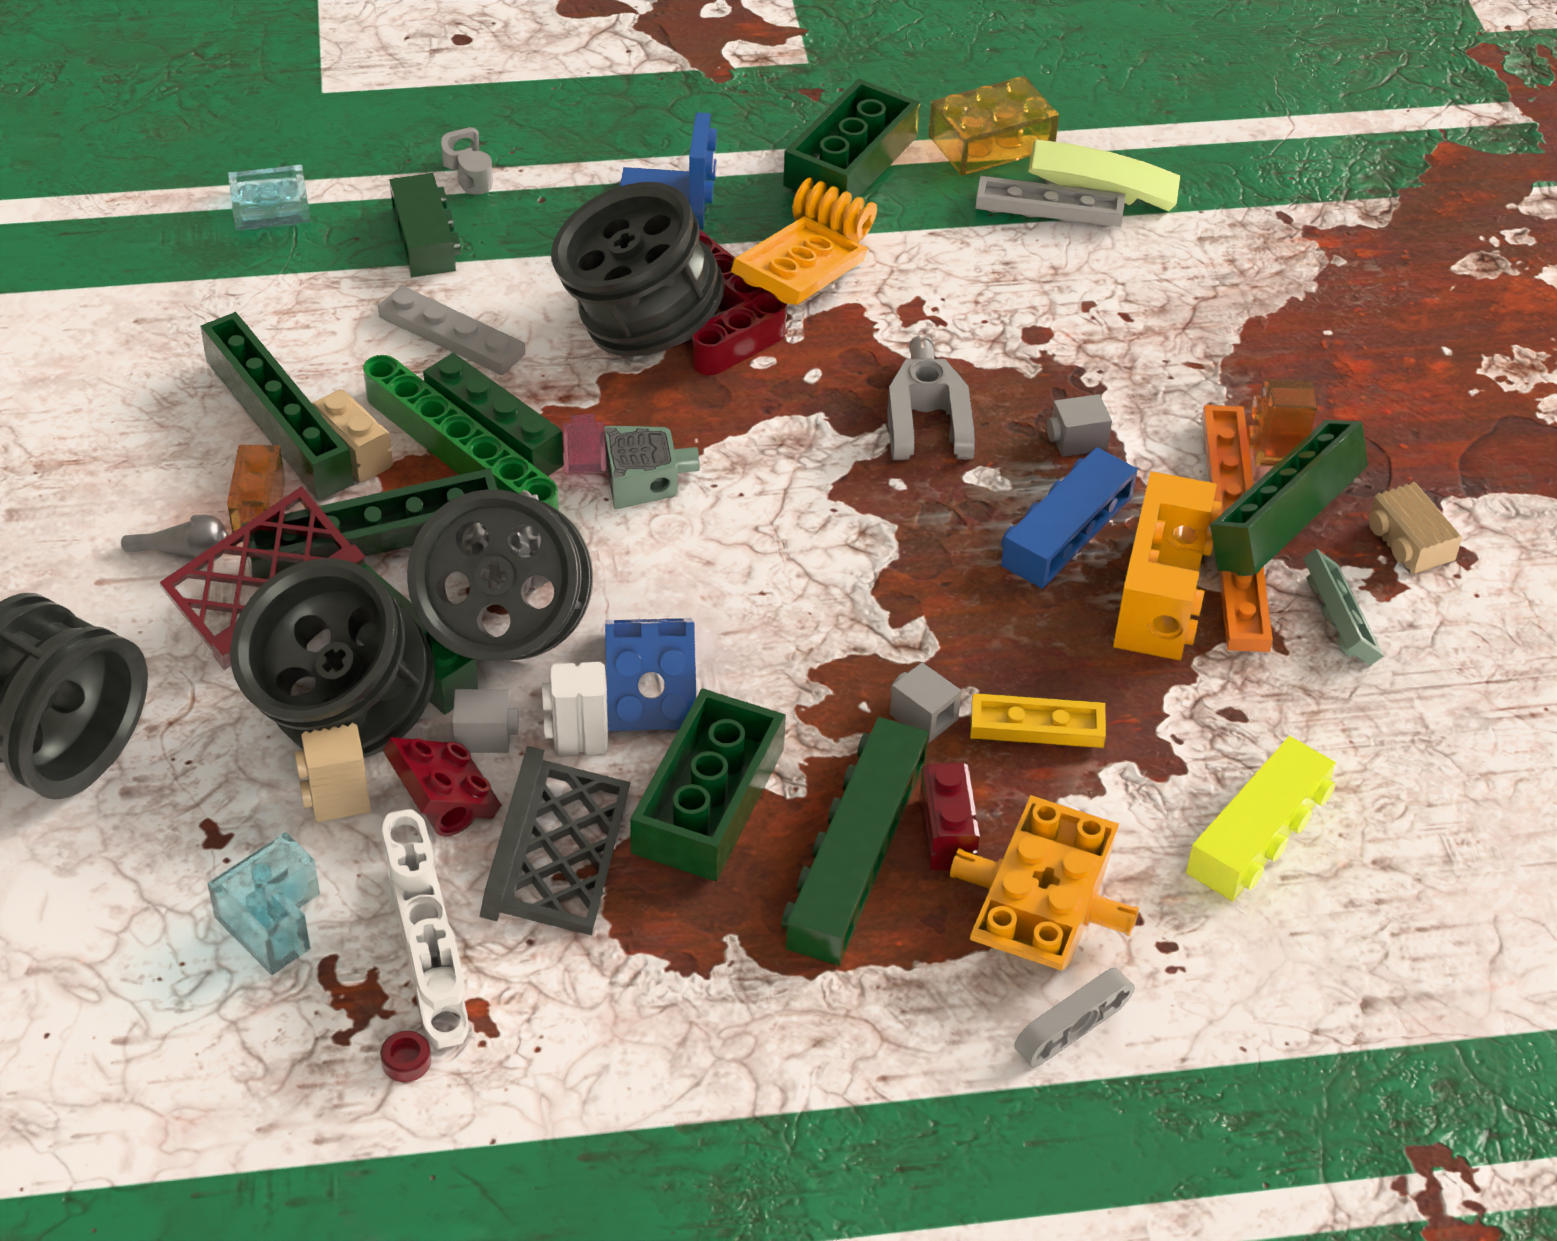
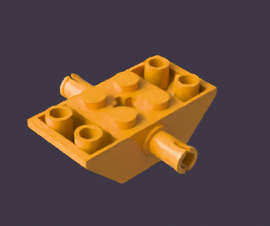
M1030 795L1003 859L1000 858L996 862L965 852L959 848L951 866L950 877L989 889V893L971 932L970 940L1063 971L1072 962L1085 926H1089L1090 922L1124 933L1130 937L1137 920L1139 907H1132L1099 896V890L1118 832L1119 823Z

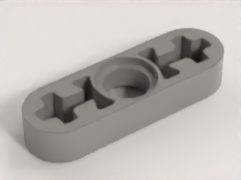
M1117 968L1106 970L1027 1025L1015 1041V1050L1031 1066L1037 1067L1042 1065L1118 1012L1131 998L1135 985Z

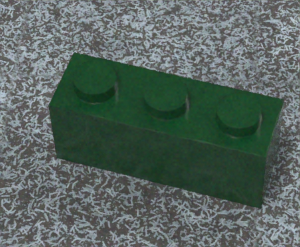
M433 173L389 179L392 210L411 278L456 271L455 255H461V247L458 233L454 232L451 210L447 209L444 187H437Z

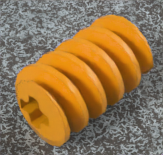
M812 177L807 178L801 184L794 197L793 216L795 221L806 216L857 243L863 240L875 220L877 204L870 202L864 208L863 198L858 196L851 203V193L845 191L839 197V189L832 186L826 192V183L819 181L813 187Z

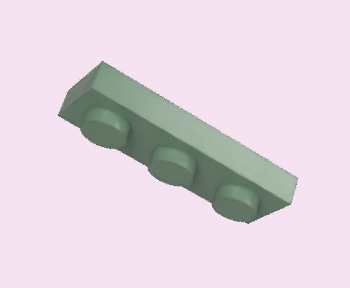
M1314 549L1303 558L1310 572L1307 580L1313 590L1322 597L1325 603L1321 606L1322 612L1340 634L1336 637L1337 643L1350 658L1357 656L1371 666L1384 657L1340 566L1318 549Z

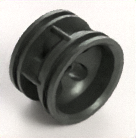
M658 182L632 183L616 187L594 197L578 208L564 222L552 244V265L566 291L577 300L580 318L587 328L591 339L599 348L614 355L627 357L650 355L685 341L710 320L720 305L724 293L723 274L710 248L699 240V224L687 198L680 190L668 184Z
M480 490L454 498L435 511L425 522L411 548L407 568V583L411 603L420 622L428 633L444 647L459 655L475 660H522L536 657L552 650L574 632L584 617L591 599L593 567L585 540L575 525L559 510L547 503L518 493L504 490ZM480 523L488 532V545L481 553L470 555L462 546V536L468 527ZM532 526L540 534V548L531 557H519L512 550V537L520 528ZM497 564H499L500 571L507 572L506 582H499V588H497L495 581L489 580L490 570L497 571ZM458 571L467 577L470 583V591L464 601L454 604L447 598L445 581L451 573ZM536 576L546 577L554 587V597L551 603L541 609L531 606L525 599L523 591L525 584ZM493 604L503 606L510 616L508 630L499 637L488 633L482 622V615L485 609Z
M333 558L313 559L295 564L277 573L266 581L246 603L238 617L232 634L230 661L238 687L254 706L268 718L275 721L278 727L303 750L301 735L305 731L311 733L314 729L321 731L323 728L330 730L333 726L340 728L343 724L348 727L351 723H354L358 727L363 758L380 753L391 737L403 738L413 728L427 707L433 691L435 660L426 634L413 618L397 604L391 593L371 572L347 560ZM376 621L375 632L371 640L365 645H357L356 636L359 629L368 622ZM329 629L331 634L330 643L319 652L308 651L307 644L320 632ZM308 676L315 677L316 685L310 692L303 695H291V689L299 679Z
M16 594L0 601V763H5L8 773L16 782L49 799L71 797L91 786L116 761L130 740L141 716L147 694L148 670L146 660L142 651L135 643L122 636H118L106 628L94 626L76 617L64 606L40 594Z

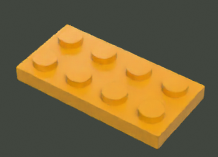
M803 216L736 257L731 272L742 277L745 283L754 287H761L775 294L776 298L781 302L798 305L863 262L868 248Z

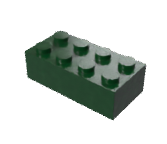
M858 78L784 151L783 186L797 191L807 178L812 177L813 187L819 181L826 183V192L830 187L835 186L839 189V197L845 191L851 193L852 203L917 138L920 102Z
M701 688L630 818L631 854L717 882L784 751L786 714Z

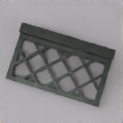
M527 746L484 890L479 917L498 921L499 914L504 913L592 936L631 782L543 760L545 750ZM547 778L567 782L572 791L555 797L546 785ZM600 790L616 794L618 798L617 802L600 809L590 794ZM543 798L545 800V803L540 804L541 799ZM580 799L590 814L573 821L563 806ZM553 811L563 826L545 833L536 821V818ZM613 815L612 821L610 822L608 820V817ZM598 823L607 835V838L590 844L580 830ZM533 833V835H534L536 838L530 840L531 834ZM571 835L580 850L563 857L553 842ZM543 847L553 862L535 870L525 855ZM604 851L601 859L598 853ZM588 858L598 874L581 881L570 866ZM522 869L525 875L519 877ZM560 871L571 886L553 894L543 881V878ZM530 884L534 885L543 898L533 904L513 899L515 891ZM594 888L593 894L591 895L588 890ZM578 895L588 908L587 917L567 913L560 903Z

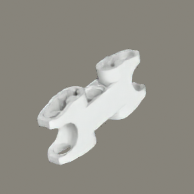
M412 809L388 813L382 824L383 842L388 861V879L414 981L416 1001L424 1033L429 1042L438 1049L463 1044L469 1030L464 1002V977L454 934L448 923L426 825L423 818ZM401 825L413 826L418 831L417 837L409 843L395 842L391 838V833L396 827ZM449 1011L458 1015L460 1023L452 1031L440 1032L433 1028L431 1024L433 1018L438 1013Z

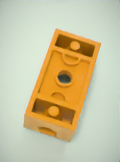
M1150 471L1124 585L1113 647L1181 661L1184 644L1193 645L1198 620L1190 619V616L1200 615L1204 596L1203 590L1196 589L1202 555L1211 556L1213 540L1208 526L1219 517L1222 502L1214 501L1216 483Z

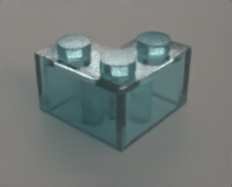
M287 832L281 834L207 883L215 919L271 976L311 949L305 914L299 908L320 895L315 859Z

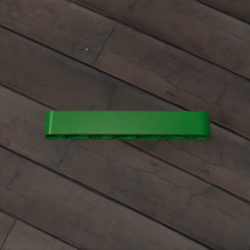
M376 355L365 361L363 371L366 397L369 404L457 474L461 475L491 468L497 490L518 494L526 490L531 495H537L539 501L559 510L558 489L553 480L398 360L388 355Z

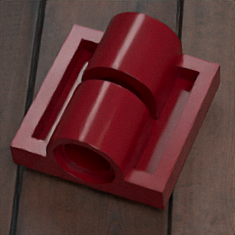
M391 737L383 749L385 756L421 814H425L435 832L440 836H453L464 831L472 824L475 818L494 819L502 806L491 789L489 781L483 777L471 758L469 750L463 744L427 741L419 738Z

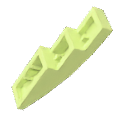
M1037 139L1033 143L1028 172L1060 186L1125 194L1124 203L1131 205L1138 198L1168 212L1177 204L1180 175L1143 161L1104 150Z

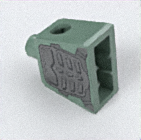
M604 426L605 461L614 509L674 497L678 493V473L697 472L700 470L698 448L674 449L671 431L666 427Z

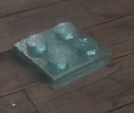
M302 165L228 173L236 230H254L261 227L311 222Z

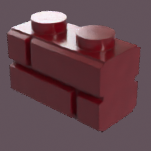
M964 762L927 764L922 767V783L920 785L919 798L929 866L934 871L951 870L954 857L959 848L965 852L977 855L980 834L978 822L976 821L968 764Z

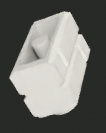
M601 661L581 662L579 666H576L574 663L553 664L550 668L551 683H542L543 710H552V712L544 713L545 739H554V751L558 757L579 756L580 752H583L585 755L606 754L608 751L605 665Z

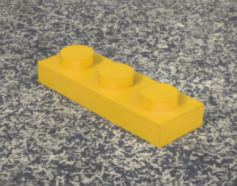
M973 693L970 738L1104 748L1106 738L1105 703Z

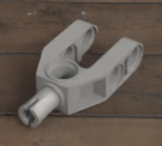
M917 336L909 342L911 359L905 360L889 386L887 418L892 460H909L910 455H914L912 410L930 412L936 409L945 410L946 415H950L949 442L954 443L956 460L973 459L975 434L969 387L946 359H934V343L931 338L924 336L925 348H922L920 336Z

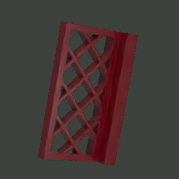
M301 486L160 581V587L213 651L215 660L226 670L231 666L230 646L237 616L245 606L239 605L242 585L261 587L266 581L276 575L278 561L301 563L313 559H322L323 557L310 556L313 537L331 539L340 549L328 558L347 560L361 566L365 563V556L355 544L350 545ZM301 502L311 514L309 527L284 524L285 512ZM279 517L278 523L271 522ZM315 520L322 529L314 528ZM258 530L276 532L274 551L248 548L250 536ZM282 533L307 536L305 554L279 552ZM244 540L243 547L236 546ZM223 554L241 556L238 575L213 572L215 559ZM247 557L272 560L269 579L244 576ZM208 565L207 571H200ZM187 578L205 580L202 600L183 598L175 587ZM211 581L237 584L234 603L208 601ZM192 608L201 609L200 616ZM214 610L232 613L230 626L214 636L204 624L206 611Z

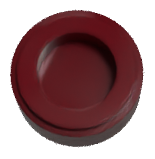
M400 1031L389 1036L382 1044L380 1050L382 1068L389 1078L398 1082H411L421 1078L429 1070L431 1065L430 1045L427 1039L420 1033Z

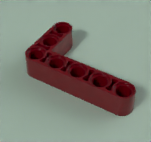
M700 230L699 240L710 248L724 277V293L718 309L723 313L711 318L700 330L692 335V367L700 374L716 375L774 345L785 337L787 303L781 302L776 298L775 294L761 287H754L745 283L742 277L732 273L731 269L735 257Z

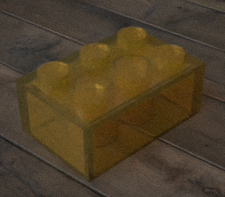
M1025 76L1015 77L1007 81L981 86L977 89L932 100L928 136L962 176L1030 157L1032 146L1036 139L1056 142L1059 114Z

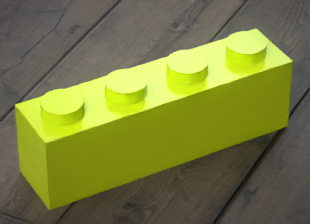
M1288 736L1192 844L1186 874L1232 902L1244 888L1248 890L1253 889L1263 874L1266 862L1269 859L1275 862L1281 856L1287 846L1289 835L1293 831L1299 834L1307 825L1312 815L1313 807L1316 804L1323 806L1332 795L1336 784L1331 781L1336 762L1295 738Z

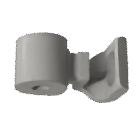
M473 127L443 135L441 139L443 167L458 170L459 184L462 189L474 195L484 194L491 190L493 186L492 160L487 153L480 151L478 131ZM462 138L471 139V144L467 149L453 150L458 140Z

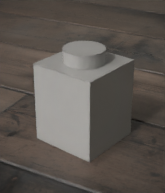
M1100 394L1054 401L1052 418L1047 419V434L1051 442L1055 441L1062 457L1091 453L1096 447L1103 451L1108 449L1112 419Z
M923 662L909 673L904 672L900 674L893 682L890 690V715L902 724L929 731L928 743L958 720L962 690Z
M455 689L452 721L454 742L463 744L470 753H509L510 735H518L519 709L510 708L509 690Z

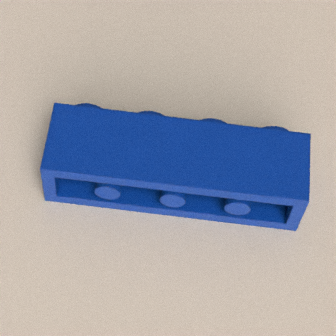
M1098 447L1085 459H1078L1073 465L1071 472L1062 481L1057 480L1050 488L1048 495L1040 503L1035 502L1030 506L1023 520L1016 526L1011 525L1006 530L1001 540V547L1003 548L1001 566L1043 589L1133 498L1138 468Z

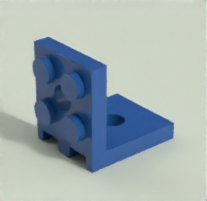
M696 112L689 156V171L623 167L620 186L638 182H658L675 187L687 198L698 221L700 230H704V215L707 203L712 204L714 181L716 180L717 159L714 158V151H716L717 129L711 128V113Z
M693 619L605 620L608 731L680 729L696 699L695 625ZM648 672H655L664 680L662 693L652 698L644 696L638 689L639 679Z

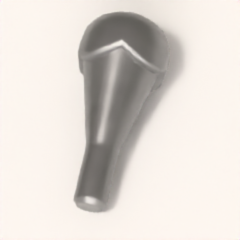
M205 514L193 515L188 522L155 533L124 535L121 539V547L125 552L156 550L196 558L229 534L221 520L215 516Z

